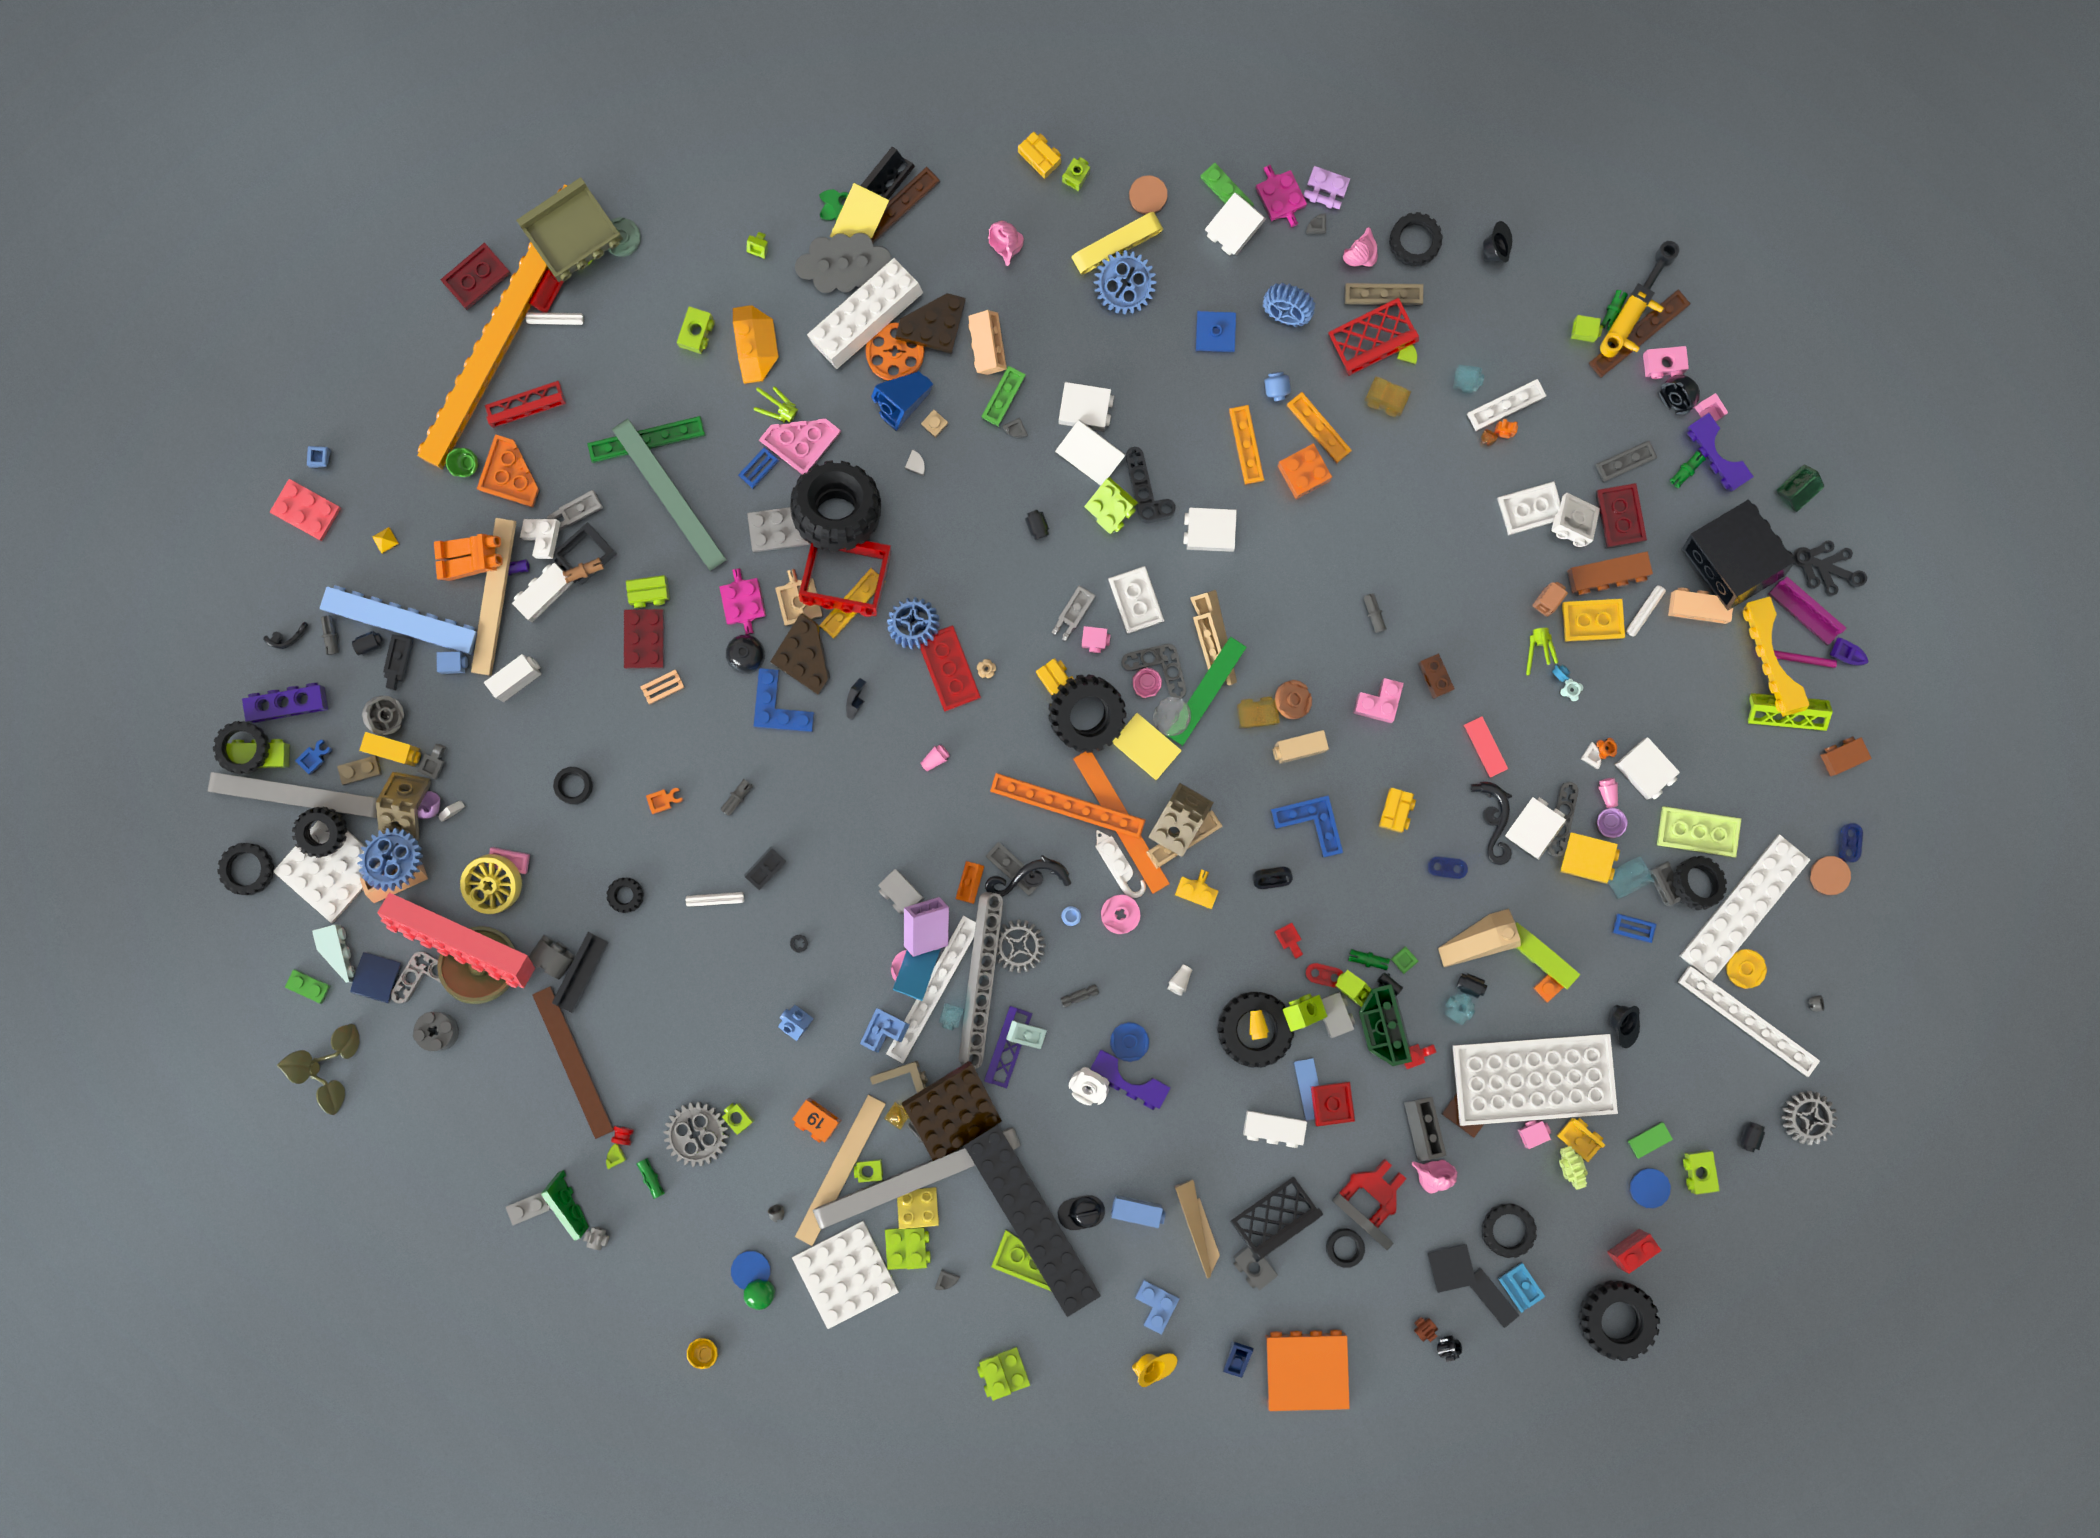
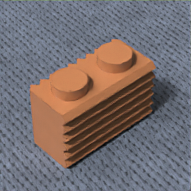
M1559 582L1550 583L1544 588L1535 603H1533V607L1548 617L1556 611L1568 594L1565 591V586Z

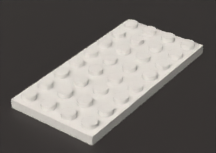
M1610 1034L1453 1046L1460 1126L1618 1114Z

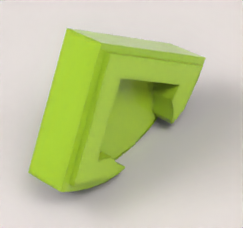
M1411 345L1400 350L1397 359L1416 364L1417 352L1415 347Z
M615 1143L607 1154L606 1165L608 1169L627 1160L619 1144Z

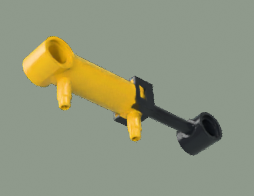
M1666 241L1656 253V266L1644 285L1637 284L1602 341L1600 351L1604 356H1616L1622 346L1638 352L1640 347L1627 338L1647 306L1658 312H1662L1664 309L1663 306L1652 300L1655 292L1650 289L1663 267L1672 264L1678 256L1679 246L1675 242ZM1664 251H1669L1671 256H1667ZM1608 342L1614 343L1616 348L1609 347Z

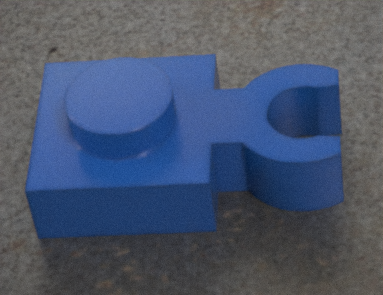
M319 740L314 750L308 747L295 760L309 775L325 762L321 757L332 751L331 747H327L324 751L321 749V746L325 743L324 740Z

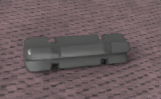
M1094 984L1089 986L1088 989L1084 988L1071 993L1070 996L1062 997L1061 1002L1064 1007L1072 1005L1071 1003L1075 1004L1088 999L1089 996L1098 995L1099 991Z

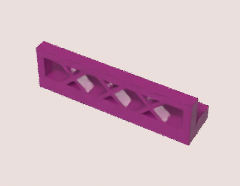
M1787 576L1781 579L1768 593L1771 598L1826 645H1829L1838 634L1846 630L1842 623Z

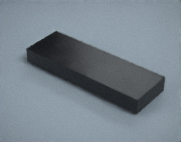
M1479 1268L1474 1273L1477 1284L1470 1287L1503 1328H1505L1520 1315L1485 1272Z

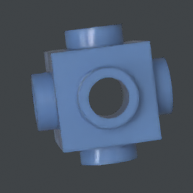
M794 1005L790 1011L786 1009L780 1016L782 1021L778 1027L797 1041L807 1030L813 1018Z

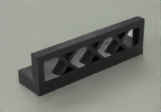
M891 147L860 186L878 195L882 194V197L889 199L914 169L915 165L903 158L897 149ZM901 164H905L906 168L903 171L898 172L897 169L901 166ZM894 179V183L886 187V183Z
M587 932L552 1004L571 1013L574 1012L609 942Z

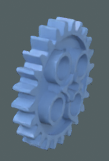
M1123 250L1122 256L1116 251L1115 258L1109 254V261L1103 259L1104 266H1097L1101 272L1094 273L1098 277V280L1093 281L1094 284H1098V288L1094 289V291L1101 293L1097 299L1103 298L1102 305L1109 304L1108 310H1112L1115 307V313H1119L1120 309H1122L1123 314L1127 313V309L1134 313V307L1141 310L1140 304L1142 303L1147 306L1148 304L1145 299H1152L1149 292H1155L1151 285L1156 284V281L1151 280V277H1154L1156 274L1149 272L1153 267H1146L1147 259L1140 261L1141 254L1135 258L1134 251H1131L1129 256L1126 250ZM1120 263L1126 267V271L1122 275L1117 272V266ZM1131 267H1134L1133 272L1127 279L1129 285L1123 286L1119 297L1116 298V293L1120 290V288L1123 285L1121 279H1126ZM1137 273L1142 276L1140 284H1136L1133 281V277ZM1111 280L1116 283V289L1112 292L1107 288V284ZM1127 290L1133 294L1130 301L1124 299V293Z
M386 828L385 834L379 830L378 837L372 834L373 840L371 842L365 841L368 846L361 847L364 854L358 855L362 859V861L357 863L362 867L359 872L363 875L362 878L368 881L367 883L370 886L374 885V888L377 890L381 888L386 892L389 887L390 890L394 891L395 886L402 889V883L405 882L409 885L408 879H415L413 873L420 872L416 867L423 864L418 860L423 857L419 852L422 848L417 845L418 841L415 838L413 839V836L410 833L407 834L403 829L399 832L397 828H394L393 832H391L389 828ZM389 845L388 849L383 851L384 847ZM407 851L405 856L400 857L402 852ZM378 862H380L379 867L374 868L375 865H376ZM398 869L394 875H391L393 870Z

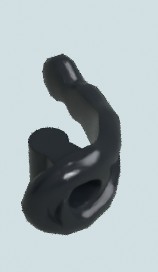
M303 622L293 637L286 642L279 643L282 639V634L277 631L272 634L273 637L271 639L267 635L263 639L266 644L273 648L284 649L294 644L302 636L308 624Z

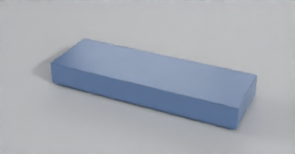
M1314 1058L1295 1061L1294 1067L1305 1120H1312L1315 1117L1311 1087L1319 1086Z

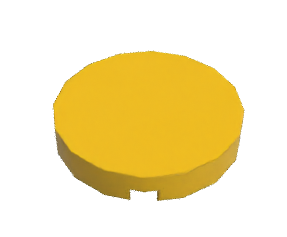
M1750 949L1735 952L1726 964V974L1729 980L1735 986L1744 989L1760 985L1767 973L1764 958L1758 952Z

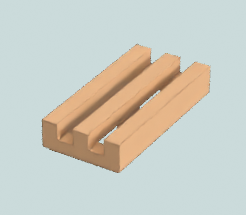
M673 670L640 686L649 705L685 688L677 670ZM675 676V679L647 691L648 688ZM677 682L679 684L678 686L664 693H661L653 698L650 697V695L668 686H671Z

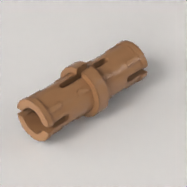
M597 558L585 564L580 563L578 564L579 566L570 570L563 571V576L566 577L565 580L568 584L581 577L587 578L589 574L603 570L604 566L600 564L602 563L601 559Z

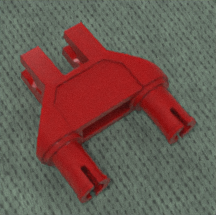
M1385 1159L1374 1171L1352 1173L1349 1183L1339 1192L1347 1201L1350 1200L1359 1188H1364L1380 1203L1381 1207L1369 1220L1377 1228L1389 1215L1392 1216L1396 1213V1191L1407 1179L1399 1172L1389 1183L1382 1179L1392 1166Z

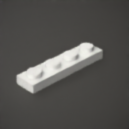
M1536 379L1468 412L1467 415L1475 431H1478L1544 399L1546 394L1539 380Z

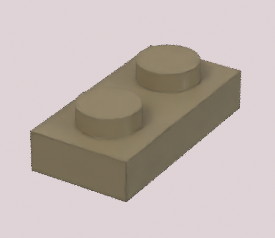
M377 756L337 766L342 785L382 775Z

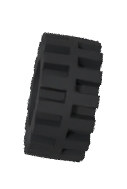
M618 878L608 887L606 898L610 907L615 911L621 913L633 912L643 902V889L634 879ZM623 887H628L633 892V898L627 904L621 903L617 898L618 891Z

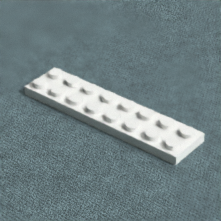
M1777 835L1679 956L1706 978L1713 981L1808 864L1810 859L1781 835Z

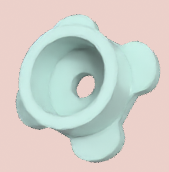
M1572 679L1566 680L1560 694L1563 697H1569L1571 701H1577L1579 699L1578 695L1583 690V685L1574 682Z

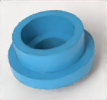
M1556 664L1554 666L1555 669L1552 672L1561 682L1570 679V671L1565 665L1562 664L1560 666Z

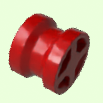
M614 1126L615 1134L611 1142L631 1145L630 1136L633 1134L634 1129Z

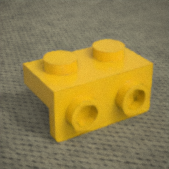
M1571 1118L1556 1136L1566 1145L1571 1146L1586 1162H1589L1600 1148L1605 1147V1144L1602 1142L1603 1138L1595 1131L1591 1133L1587 1129L1588 1125L1582 1119L1578 1118L1576 1120Z

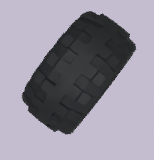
M833 460L825 461L824 465L821 466L818 464L809 468L808 473H804L798 478L795 488L793 487L790 508L794 526L806 542H812L814 547L822 550L827 548L831 552H839V549L846 548V550L856 548L857 544L866 542L870 538V534L875 532L881 516V499L876 482L872 477L866 475L865 470L857 465L853 467L846 461L833 463ZM833 498L844 499L854 506L852 513L841 519L826 518L819 513L818 508L823 502Z

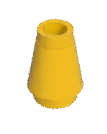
M1262 1010L1251 1011L1249 1035H1252V1040L1268 1038L1267 1033H1269Z

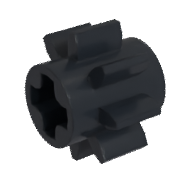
M1453 1335L1440 1339V1343L1437 1345L1439 1356L1442 1358L1446 1357V1362L1455 1361V1359L1460 1358L1459 1355L1462 1353L1461 1342L1457 1339L1454 1340Z

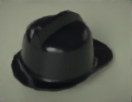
M1503 221L1495 224L1493 233L1483 242L1485 261H1502L1505 263L1509 261L1513 240L1508 225Z
M1615 1005L1613 1007L1610 1025L1618 1033L1619 1045L1622 1048L1631 1047L1639 1036L1640 1012L1637 1006Z
M1093 1195L1066 1200L1060 1205L1058 1210L1060 1224L1069 1230L1094 1227L1103 1220L1105 1215L1103 1202Z

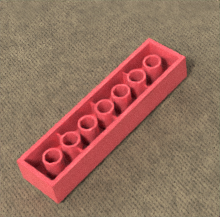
M390 892L377 912L381 917V922L387 925L386 928L394 933L399 931L403 933L405 938L414 941V939L421 941L420 944L429 949L434 947L438 949L437 952L447 957L451 955L461 964L467 962L472 965L473 969L479 972L484 970L496 980L504 979L511 987L517 988L519 986L524 989L535 970V966L528 955Z

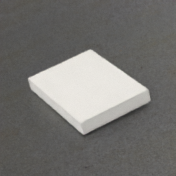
M1080 420L1076 422L1055 450L1056 453L1099 485H1102L1125 456L1123 452Z
M1554 481L1497 498L1508 535L1553 523L1554 517L1559 512L1561 505Z
M1145 566L1108 578L1127 634L1164 622Z

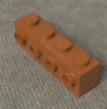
M1648 551L1572 567L1567 571L1572 593L1578 592L1579 595L1591 593L1590 590L1595 588L1598 591L1610 589L1609 585L1617 584V587L1629 584L1628 581L1644 582L1648 580L1647 577L1653 574Z

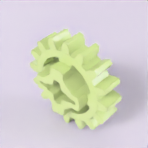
M1571 1146L1560 1149L1562 1160H1559L1565 1179L1572 1182L1576 1190L1586 1187L1585 1176L1588 1175L1583 1158L1575 1154V1150Z

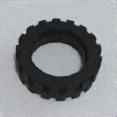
M1416 212L1415 214L1408 213L1406 216H1402L1395 223L1389 240L1391 251L1395 254L1396 259H1400L1405 265L1411 264L1413 267L1417 265L1423 266L1427 262H1431L1438 254L1443 240L1441 227L1436 224L1437 221L1434 218L1431 219L1430 215H1423L1421 212ZM1421 225L1429 231L1432 238L1429 250L1422 254H1412L1403 248L1400 242V235L1407 226Z
M234 721L232 724H226L224 729L218 731L219 735L214 739L215 746H213V752L216 754L214 756L216 761H219V765L222 768L236 774H250V772L257 771L260 766L265 764L264 760L269 756L268 749H270V744L267 742V735L257 725L245 721ZM240 731L250 733L255 738L257 744L254 757L244 764L232 762L226 751L230 737Z
M238 843L235 846H231L227 852L224 851L221 855L222 859L218 862L220 866L217 872L221 877L219 880L225 885L224 887L234 894L254 895L257 892L263 891V888L270 884V878H273L274 873H272V869H274V864L271 862L272 857L267 854L264 848L256 844ZM241 853L255 855L261 865L260 876L251 885H240L234 881L231 875L232 862Z
M1704 856L1691 857L1677 866L1676 872L1673 874V887L1676 888V895L1681 898L1680 901L1683 904L1686 903L1687 907L1691 909H1708L1718 904L1724 898L1723 894L1727 891L1725 887L1727 880L1723 876L1725 875L1724 871L1720 870L1719 864L1712 862L1711 858H1704ZM1690 869H1700L1709 877L1712 891L1708 898L1696 895L1690 888L1688 883Z
M1500 1204L1497 1207H1493L1486 1214L1485 1220L1482 1223L1484 1242L1491 1251L1505 1258L1520 1257V1255L1526 1254L1533 1247V1242L1537 1238L1535 1220L1527 1210L1515 1204ZM1506 1214H1514L1520 1217L1526 1228L1522 1242L1514 1247L1500 1245L1493 1235V1226L1496 1220Z

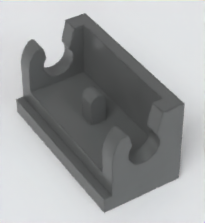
M1669 861L1648 871L1665 906H1671L1680 901L1681 898L1676 895V888L1673 887L1674 872Z

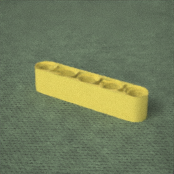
M1150 212L1076 252L1072 259L1081 275L1086 274L1097 268V266L1103 265V259L1109 261V254L1115 258L1116 251L1121 255L1123 250L1128 251L1163 231V227L1155 213Z

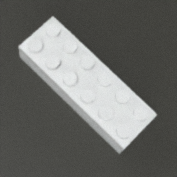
M893 258L810 331L807 336L826 359L838 369L922 295L923 291L919 283Z

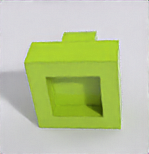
M758 232L756 237L749 235L747 239V252L765 259L768 251V241L764 240L766 234Z

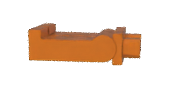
M477 534V536L470 538L435 541V559L441 560L436 561L437 579L452 581L489 570L497 571V567L503 564L502 556L495 553V548L501 545V538L493 535Z

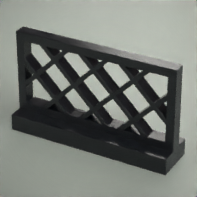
M1292 1177L1230 1222L1254 1254L1253 1258L1255 1261L1258 1262L1324 1214L1319 1208L1315 1207L1295 1177ZM1291 1183L1297 1190L1296 1197L1285 1195L1286 1187ZM1271 1197H1282L1280 1208L1270 1206ZM1285 1198L1295 1200L1294 1210L1284 1209ZM1298 1201L1306 1202L1310 1210L1306 1213L1297 1211ZM1255 1208H1266L1265 1219L1254 1217ZM1269 1209L1280 1211L1279 1221L1268 1219ZM1283 1212L1293 1214L1292 1223L1282 1222ZM1241 1218L1250 1219L1249 1230L1241 1228L1237 1221ZM1254 1220L1264 1222L1263 1232L1252 1230ZM1267 1223L1278 1225L1275 1235L1266 1233ZM1252 1234L1262 1236L1261 1244L1256 1248L1251 1242Z

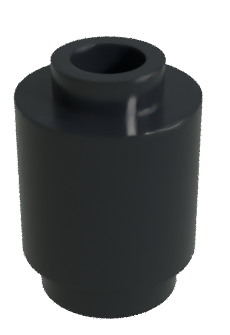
M1038 510L1027 513L1028 517L1025 518L1031 536H1034L1035 540L1048 536L1049 527L1044 513H1039Z
M375 631L356 637L352 641L353 649L358 656L361 654L364 656L382 648L381 644H383L381 635Z
M1462 973L1456 988L1461 989L1460 991L1479 998L1480 995L1484 996L1488 985L1484 984V979L1469 973L1467 975Z
M1749 1122L1740 1141V1144L1743 1145L1742 1149L1753 1153L1755 1149L1760 1150L1765 1135V1127Z

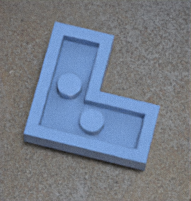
M876 1008L860 1044L879 1053L886 1036L902 1042L910 1024Z
M1143 1280L1135 1298L1152 1307L1144 1322V1326L1162 1335L1180 1298Z

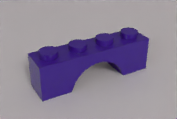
M1710 413L1688 427V436L1693 442L1697 441L1700 446L1698 450L1705 458L1708 457L1711 461V464H1709L1715 474H1720L1722 477L1720 481L1726 490L1730 489L1732 492L1754 477L1743 461L1730 462L1723 459L1717 453L1715 437L1720 427Z
M1101 1049L1090 1068L1091 1071L1108 1079L1110 1087L1118 1091L1120 1088L1127 1091L1126 1095L1134 1100H1137V1098L1144 1100L1143 1105L1152 1110L1155 1107L1160 1109L1170 1090L1169 1086L1154 1078L1143 1084H1131L1125 1081L1118 1071V1058Z

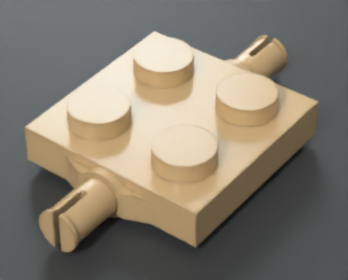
M791 569L792 573L788 570L790 582L775 588L784 625H793L801 613L812 620L823 617L820 605L809 606L800 602L799 591L802 580H797L795 569ZM812 578L808 592L817 593L815 582Z

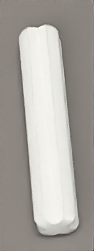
M526 313V322L528 324L582 325L584 316L582 313Z
M1658 585L1654 588L1626 629L1628 635L1634 637L1641 629L1666 592L1662 586Z
M742 892L686 896V906L744 902V893Z

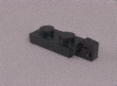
M393 634L391 636L383 670L385 673L384 678H387V689L396 690L398 681L403 680L413 641L412 638Z

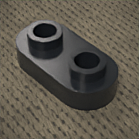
M1288 867L1262 869L1253 874L1254 886L1258 889L1287 886L1293 880L1292 872Z

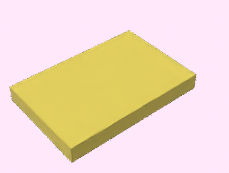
M854 183L830 237L832 238L838 233H844L851 237L860 232L869 235L872 239L889 199Z
M1138 713L1122 729L1119 738H1115L1112 741L1119 750L1155 780L1161 776L1182 751Z

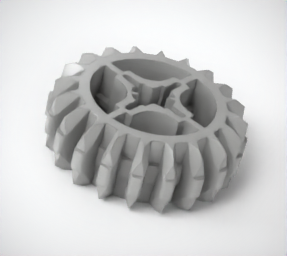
M1019 919L1017 920V926H1014L1013 921H1009L1011 927L1007 928L1003 924L1002 927L1005 931H999L1001 937L998 939L997 948L999 951L997 955L1000 954L1001 958L997 962L1000 963L1004 960L1005 963L1002 966L1004 969L1008 964L1011 965L1010 972H1013L1014 966L1017 967L1018 973H1021V967L1023 966L1027 972L1029 971L1027 965L1030 964L1032 968H1035L1036 966L1033 961L1041 962L1037 955L1045 954L1039 951V948L1046 947L1045 944H1039V941L1044 940V936L1038 938L1037 935L1041 932L1040 929L1034 933L1032 930L1035 928V925L1032 924L1028 928V921L1024 922V926H1020L1021 921ZM1014 930L1026 931L1020 939H1013L1008 935V933ZM1030 935L1035 940L1036 948L1034 953L1026 947V941ZM1025 937V940L1023 941L1024 945L1022 946H1025L1024 949L1027 950L1028 953L1022 950H1018L1015 952L1014 955H1012L1015 950L1013 946L1014 943H1012L1010 940L1019 943ZM1003 940H1006L1012 946V951L1008 957L1003 952ZM1019 953H1024L1030 957L1028 961L1023 963L1012 962Z
M1807 1091L1806 1095L1804 1092H1799V1097L1793 1095L1792 1099L1794 1102H1786L1790 1108H1783L1784 1112H1788L1787 1116H1782V1119L1788 1121L1783 1126L1790 1127L1787 1130V1134H1793L1792 1139H1799L1801 1144L1807 1142L1808 1145H1812L1813 1141L1815 1144H1820V1138L1826 1141V1134H1833L1830 1128H1836V1125L1832 1124V1120L1836 1121L1838 1119L1832 1116L1836 1109H1829L1833 1103L1830 1101L1826 1102L1827 1097H1820L1818 1092H1815L1814 1095L1812 1091ZM1810 1102V1106H1807L1805 1111H1797L1801 1105ZM1817 1106H1819V1107L1821 1108V1110H1822V1112H1823L1824 1119H1822V1118L1819 1117V1115H1818V1110H1819V1108H1817ZM1802 1115H1810L1811 1117H1813V1119H1816L1817 1121H1809V1119L1803 1117ZM1796 1117L1801 1120L1802 1131L1796 1124ZM1815 1125H1822L1818 1131L1809 1134Z

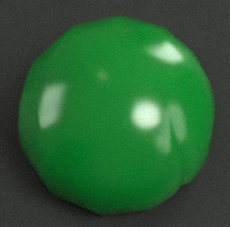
M756 1279L748 1283L744 1289L743 1299L745 1303L755 1310L767 1308L775 1298V1288L770 1281Z

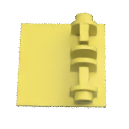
M936 1187L917 1189L897 1198L899 1229L939 1226Z

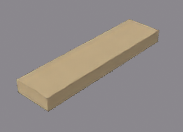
M1212 810L1208 812L1188 848L1222 827ZM1160 844L1146 852L1156 869L1178 856V854Z

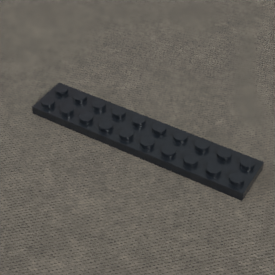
M995 1125L964 1144L965 1149L1065 1315L1069 1317L1101 1297V1294L999 1125Z

